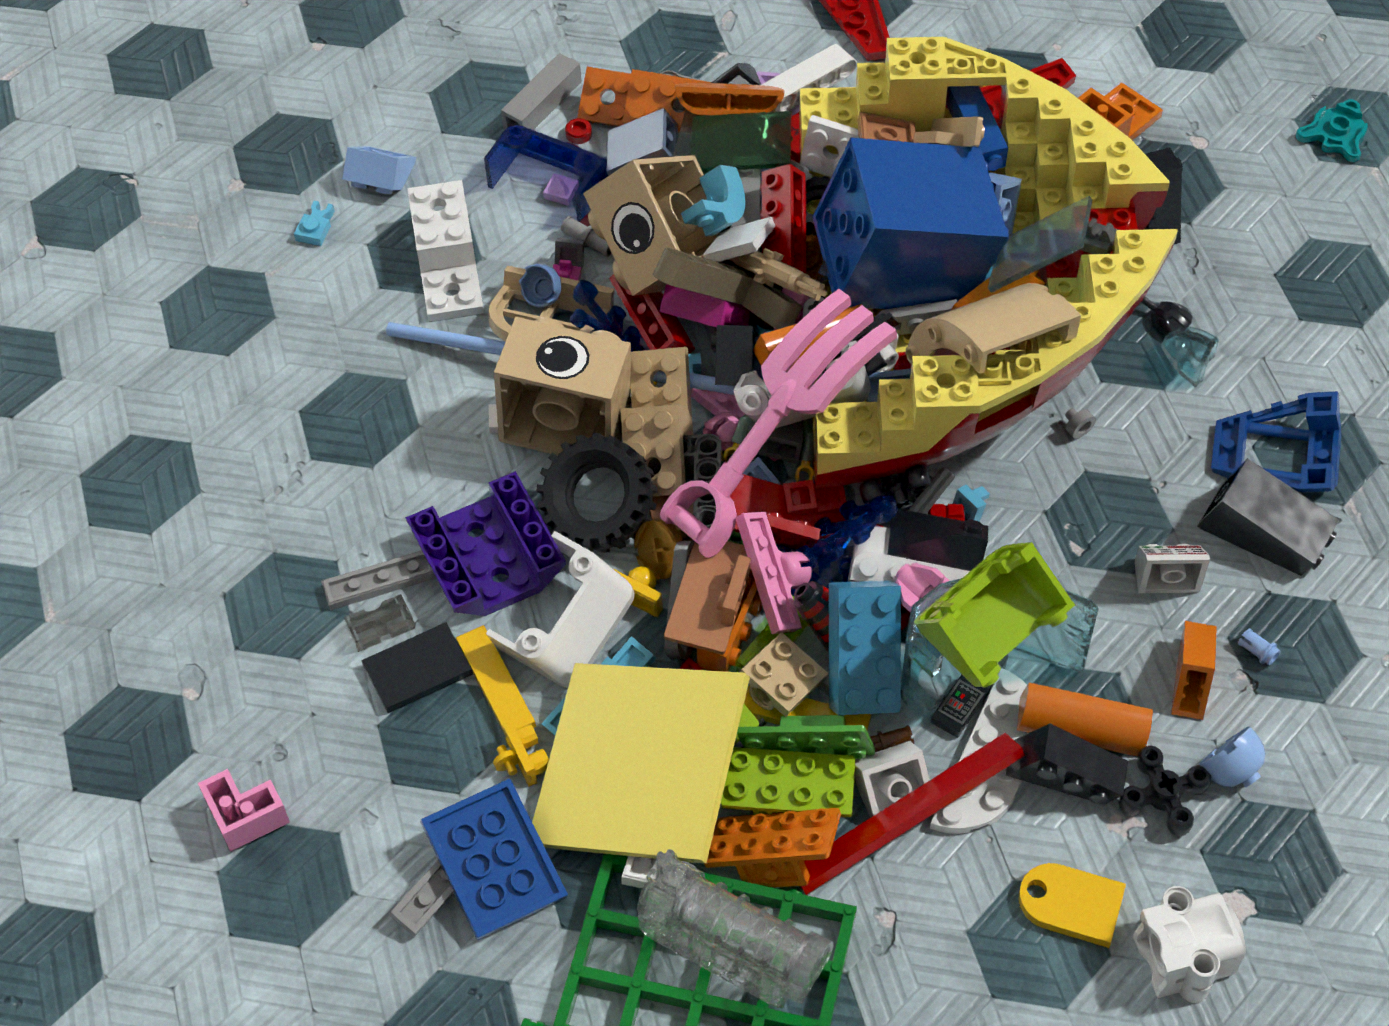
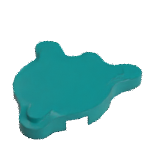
M1348 99L1343 103L1336 104L1335 108L1326 109V106L1319 109L1315 114L1313 122L1297 129L1295 137L1302 143L1318 140L1322 142L1321 149L1323 152L1341 153L1346 160L1357 162L1361 156L1359 145L1365 138L1368 124L1362 120L1363 114L1360 103L1356 100Z

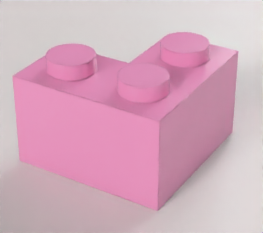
M228 769L198 783L230 852L290 823L284 805L271 779L240 794Z

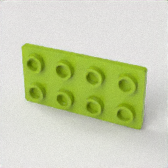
M734 747L721 799V807L753 810V815L760 813H785L787 811L798 812L820 808H839L841 817H851L855 757Z

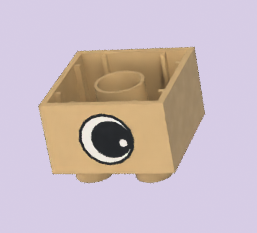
M695 155L633 159L583 193L591 209L588 214L589 223L593 231L600 238L606 240L615 259L613 263L615 278L622 287L630 290L632 296L665 290L666 283L655 278L653 272L666 247L703 258L702 255L720 234L719 232L714 236H705L702 227L685 224L681 215L683 211L700 200H707L699 179L704 174ZM727 259L720 261V263L728 265L731 261Z
M515 316L494 370L499 442L559 455L563 451L561 444L565 441L573 444L577 442L576 436L579 435L590 438L593 433H600L604 437L611 435L621 441V409L630 408L631 343L622 341L614 333L605 330H597L590 334L565 328L560 322L548 317H540L533 321Z

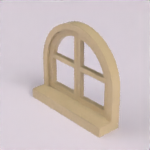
M507 266L504 270L503 286L490 303L488 322L491 330L499 338L506 341L511 326L503 316L514 319L516 316L534 321L540 317L552 318L558 308L592 315L585 326L556 320L565 328L591 334L594 331L602 330L612 315L615 288L560 277L561 293L556 302L545 307L540 316L507 309L513 299L526 301L522 296V288L519 283L526 270Z

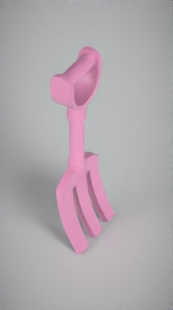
M838 289L829 295L799 321L762 364L763 380L772 396L768 400L767 408L729 461L722 464L709 484L704 481H689L679 486L663 505L660 512L661 519L666 524H675L699 545V552L707 558L713 557L730 538L735 528L737 515L734 501L730 495L744 477L743 472L782 418L788 416L791 410L803 414L823 413L846 383L877 353L897 339L896 329L883 322L849 348L816 381L838 353L861 331L874 322L873 313L861 305L830 328L796 361L812 340L832 320L851 306L850 296L842 290ZM706 494H712L716 504L715 519L710 528L688 511V508L695 500Z

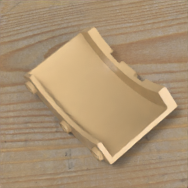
M1036 283L1022 284L921 322L911 335L908 347H906V356L912 364V356H932L937 349L946 348L960 354L980 374L985 372L987 355L1054 329L1059 331L1065 341L1076 338L1081 315L1060 294L1051 295L1048 292V287Z

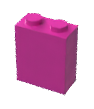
M668 284L665 286L659 312L717 327V325L746 326L750 320V310L741 304Z

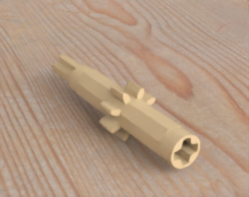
M765 248L763 253L756 251L729 259L736 265L755 273L756 275L753 280L760 284L773 287L774 283L816 301H819L821 296L825 297L827 294L823 283L781 262L784 256L776 251L772 252Z

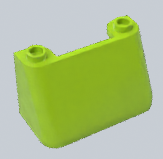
M1032 542L1009 544L998 548L923 611L915 619L914 624L920 633L973 686L986 688L995 683L999 678L998 673L1001 670L998 664L999 661L1039 626L1050 624L1051 627H1055L1064 622L1068 617L1066 613L1075 604Z

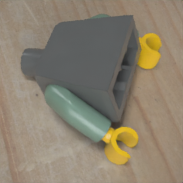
M746 414L739 419L731 440L734 442L733 446L724 451L726 463L728 457L734 454L756 423ZM804 420L775 428L757 453L758 455L795 464L802 460L801 466L795 472L796 482L799 481V472L801 471L808 473V480H812L814 471L810 467V461H813V430L809 422Z

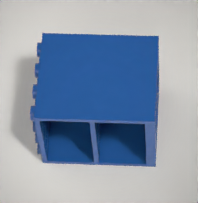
M850 137L812 217L831 292L834 293L840 289L849 295L851 299V306L849 307L862 304L865 308L892 309L957 299L958 302L985 281L986 275L992 265L996 263L1000 251L1009 239V230L1005 226L1002 217V208L998 204L995 195V187L988 173V164L984 160L981 148Z

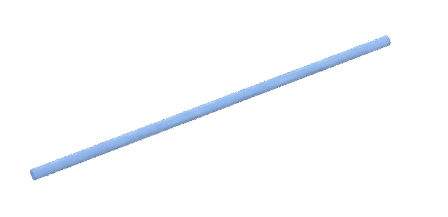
M389 322L386 328L387 336L496 355H501L505 341L393 322ZM658 371L653 378L654 382L666 383L667 380L666 374L663 371ZM689 373L690 388L734 395L733 390L736 385H715V377Z

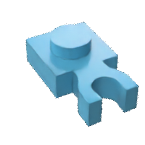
M313 201L311 215H303L294 232L295 241L322 246L331 227L329 219L332 218L335 210L333 204H328L325 210L320 211L319 201Z

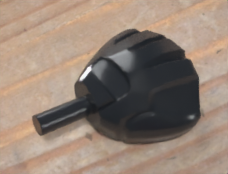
M1144 297L1141 303L1153 311L1151 314L1153 326L1168 338L1175 337L1192 324L1193 317L1191 312L1181 304L1161 301L1156 305L1147 297Z

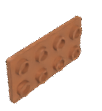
M727 541L716 555L707 558L699 552V545L694 542L664 633L665 640L721 655L725 654L751 571V558L747 557L744 545Z

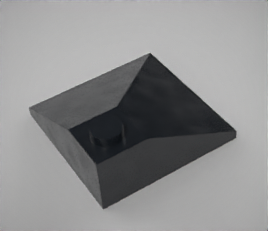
M893 508L887 555L971 571L984 560L989 526L983 525L976 520L961 521Z

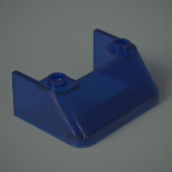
M520 125L506 128L484 157L487 185L491 189L495 187L519 153L585 178L575 191L578 222L591 210L583 193L609 176L606 171L607 156Z

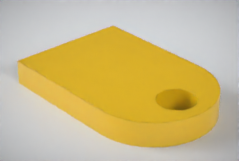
M1046 863L1032 868L1024 876L1019 890V904L1027 919L1041 928L1110 948L1126 884L1061 864ZM1037 885L1042 887L1046 894L1041 898H1034L1028 893L1027 889L1030 886Z

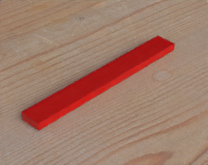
M1004 733L836 839L833 842L829 858L805 860L804 863L810 877L808 884L799 886V888L805 895L812 892L1025 756L1022 747L1008 734Z

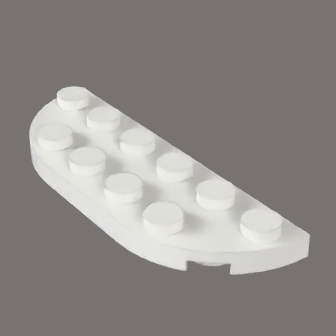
M1001 668L998 674L999 678L992 687L959 761L1004 733L1008 734L1013 740L1028 734L1027 732L1017 730L1020 696L1027 686L1018 676ZM1007 768L1003 769L937 811L931 821L930 829L943 833L965 834L987 824L988 826L994 824L1011 807L1022 780L1005 776Z

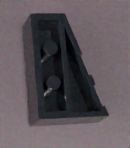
M1169 147L1145 154L1170 183L1162 207L1156 208L1152 219L1144 230L1177 229L1178 232L1174 244L1181 243L1183 166L1180 158L1176 157Z

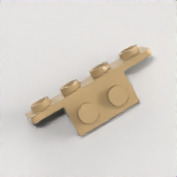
M983 117L933 119L931 131L915 132L914 143L979 147L985 133Z

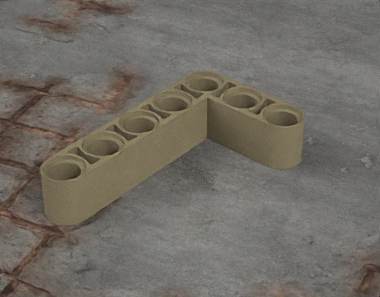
M667 247L664 249L653 272L655 278L668 285L741 304L776 329L794 325L803 307L775 286L770 287L754 281L753 279L756 274L750 271Z

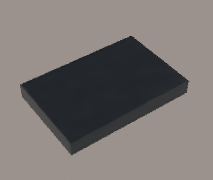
M447 622L361 660L387 713L473 675L472 668Z

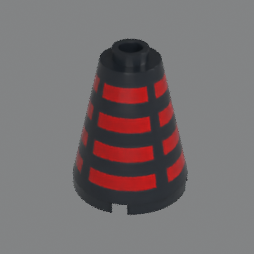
M814 581L803 583L794 593V606L829 654V588Z

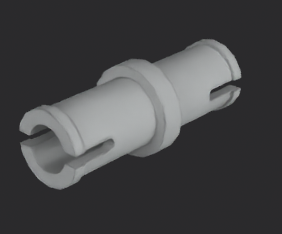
M571 216L565 218L561 225L563 233H567L577 240H584V247L589 246L606 257L611 255L612 252L606 240L600 238L593 231L591 225L587 227Z

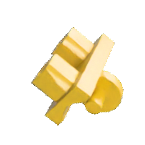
M513 723L503 726L507 734L506 742L510 750H507L505 745L497 747L496 750L499 755L493 760L495 769L497 771L507 770L509 776H513L518 772L515 767L518 764L528 787L537 784L536 775L546 771L549 758L544 749L528 755L526 749L539 743L532 724L515 729Z

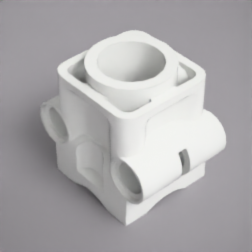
M1173 886L1167 889L1160 905L1142 910L1140 915L1142 923L1135 930L1133 936L1139 953L1150 965L1152 972L1151 983L1157 998L1180 993L1186 1001L1200 1003L1207 998L1214 980L1236 974L1246 954L1245 939L1240 922L1233 909L1226 905L1221 893L1194 899L1191 892L1181 886Z

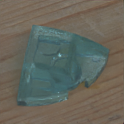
M1190 327L1184 333H1178L1181 329L1177 328L1165 337L1161 346L1175 370L1196 388L1203 381L1207 363L1215 357L1219 338L1194 327Z

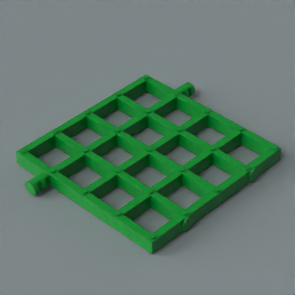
M603 855L553 1026H570L569 1023L581 984L627 995L619 1026L635 1025L641 999L689 1009L685 1026H700L703 1013L752 1024L751 1026H831L855 923L857 906L803 895L802 892L794 889L785 891L674 866L668 861H663L657 879L659 885L648 920L603 909L613 873L623 874L628 856ZM701 881L708 886V893L715 894L721 892L723 894L722 908L732 901L733 898L779 908L780 912L776 925L781 924L782 926L780 944L788 935L793 912L841 922L833 961L808 956L799 971L801 974L828 979L819 1020L770 1009L779 969L785 970L793 953L784 950L785 941L777 951L770 967H768V963L775 953L780 939V926L775 928L771 947L761 945L756 957L753 959L759 944L745 941L738 951L742 940L727 938L723 943V934L732 902L721 912L709 935L706 932L663 923L673 885L691 889L696 882ZM706 886L704 887V891H703V892H707V887H706ZM717 894L720 896L718 899L713 921L715 920L720 910L722 901L721 894ZM598 927L643 937L633 977L586 966ZM658 941L704 951L694 991L647 980ZM803 954L800 955V957H799V959H798V961H797V963H796L794 969H795L796 966L798 965V963H799V961H800V959H801V957H802ZM718 955L766 965L757 1005L708 994ZM524 1018L521 1026H548L545 1025V1022L537 1021L535 1023L532 1022V1019Z

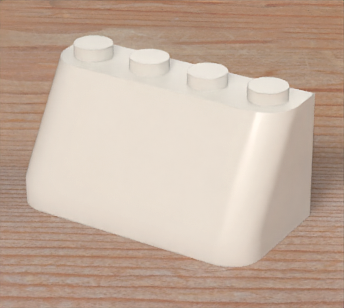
M867 525L861 528L856 535L847 582L890 580L895 583L897 580L895 576L898 570L905 564L911 565L916 562L921 565L937 568L954 585L970 571L887 555L890 528Z

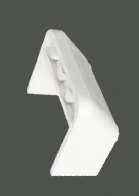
M554 531L551 537L560 551L571 558L569 561V571L582 585L549 634L538 628H529L520 634L515 643L491 629H488L486 635L500 651L556 684L568 688L574 664H593L632 604L634 590L624 577L596 554Z

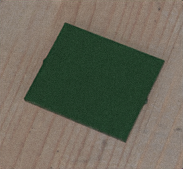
M792 111L693 116L692 138L689 143L691 147L690 155H695L702 172H709L719 165L736 167L737 170L776 168L791 164V142L793 141L791 136Z

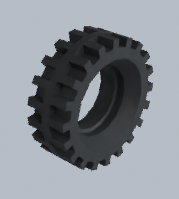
M593 433L590 438L584 435L576 436L577 442L573 444L565 441L561 444L563 451L558 456L551 453L548 457L552 461L549 469L542 467L540 472L545 478L543 485L537 484L536 491L542 494V501L537 502L538 509L544 511L545 517L542 518L543 521L554 531L591 552L599 550L602 553L610 552L612 547L619 549L626 547L625 541L629 538L635 539L639 527L643 523L650 521L647 519L649 511H655L657 504L652 501L653 494L658 493L657 486L652 483V477L655 476L653 470L646 465V459L628 444L611 435L604 437L600 433ZM602 467L612 469L619 474L624 483L625 494L622 505L614 515L606 520L596 522L586 520L578 513L574 505V492L577 483L584 474L592 469Z

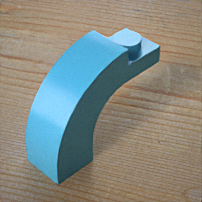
M719 165L699 178L707 200L702 199L681 213L685 224L702 227L705 236H714L737 222L743 216L746 202L745 193L736 167Z

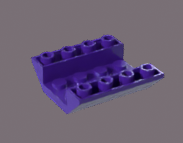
M516 471L489 482L490 497L440 518L434 506L405 517L454 613L479 616L492 614L542 592L566 565L563 554L551 537L550 531ZM473 529H481L484 531L483 534L478 537H471L468 535L469 532ZM497 574L508 576L504 582L499 583L492 580Z

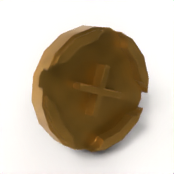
M662 519L645 522L639 527L634 539V549L638 548L639 556H636L637 562L640 566L647 567L653 571L657 580L671 578L674 549L677 542L691 541L692 539L681 529L677 530L675 525L672 523L666 524Z

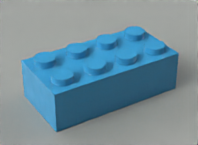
M890 580L829 583V708L838 715L900 712L901 586Z

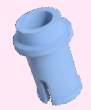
M1248 628L1242 634L1245 638H1240L1238 641V645L1243 646L1257 656L1261 664L1272 665L1281 652L1277 648L1276 643L1270 644L1253 632L1251 628Z

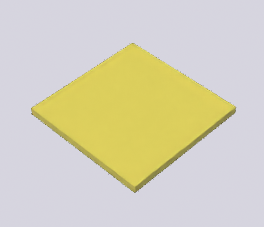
M575 663L532 821L544 847L706 864L750 677L746 673Z

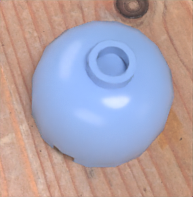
M1248 726L1226 740V743L1220 748L1214 749L1199 763L1200 766H1203L1211 774L1213 782L1223 787H1234L1242 783L1246 788L1261 777L1258 770L1265 761L1264 744L1257 733Z

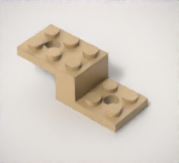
M678 347L631 352L630 376L632 408L621 409L622 440L646 459L645 463L647 466L652 458H657L660 461L661 469L652 477V483L657 486L658 491L653 496H668L679 486L686 483L683 436L693 435L688 348ZM658 371H663L666 374L667 380L662 387L658 388L654 384L653 378Z

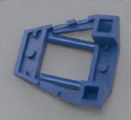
M1338 391L1305 393L1297 396L1298 400L1285 404H1282V401L1272 403L1269 409L1255 413L1249 410L1216 420L1211 463L1212 472L1228 478L1244 462L1247 433L1308 441L1307 464H1302L1301 473L1272 469L1265 470L1297 492L1332 491L1338 485L1341 447ZM1306 412L1309 430L1261 424L1260 422Z

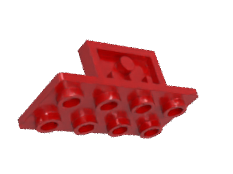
M743 474L744 477L730 495L735 504L736 517L742 513L766 512L776 544L832 560L839 558L847 512L817 515L788 514L783 485ZM736 522L733 531L740 533Z

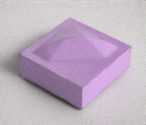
M553 174L543 191V198L569 206L579 188V181Z

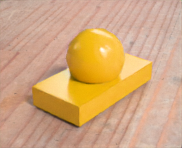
M640 566L633 568L627 576L615 570L631 584L634 590V600L631 605L654 617H658L663 610L662 593L654 589L656 577L653 571L647 567Z

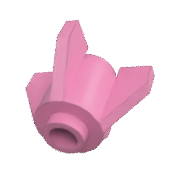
M917 562L911 565H903L895 576L897 578L895 583L901 586L902 605L916 617L954 586L937 568L921 565Z

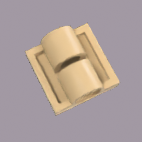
M782 632L740 671L750 677L748 683L750 685L749 693L754 702L765 710H772L775 707L785 717L812 693L828 675L827 671Z

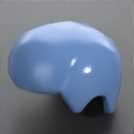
M534 264L525 267L526 272L520 278L519 283L522 288V296L526 302L537 308L547 307L555 303L561 293V278L556 270L545 264Z

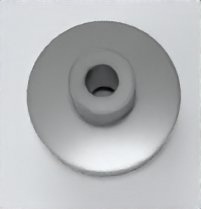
M1071 408L1065 414V417L1069 420L1066 430L1074 439H1079L1086 435L1096 423V418L1087 409L1077 412L1074 408Z

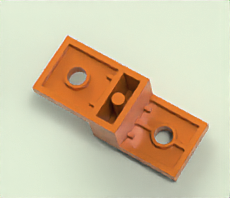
M587 66L577 118H582L592 123L619 127L664 108L678 124V133L702 137L701 123L706 115H697L687 109L680 113L675 112L673 104L678 99L675 85L679 83L711 82L632 69L630 74ZM606 91H613L615 93L614 102L609 105L603 104L602 95Z
M1122 82L1105 96L1093 88H1089L1078 97L1079 100L1127 135L1132 141L1162 117L1163 109Z

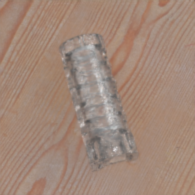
M668 849L666 853L661 851L657 853L656 862L646 876L648 882L643 886L638 900L637 911L640 930L650 939L774 1007L783 1008L788 998L802 1004L830 958L833 942L814 931L807 934L795 928V921L792 919H787L785 922L773 916L772 909L767 906L762 909L750 903V897L745 894L738 897L727 891V885L723 882L714 884L706 880L704 872L688 862L678 860L677 854L673 850Z

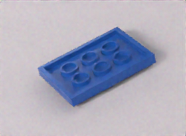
M507 779L421 819L420 823L477 940L567 898L568 893L511 779Z

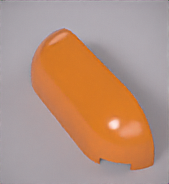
M679 83L675 85L676 96L681 105L697 115L762 117L768 115L781 103L785 92L782 88L765 85Z

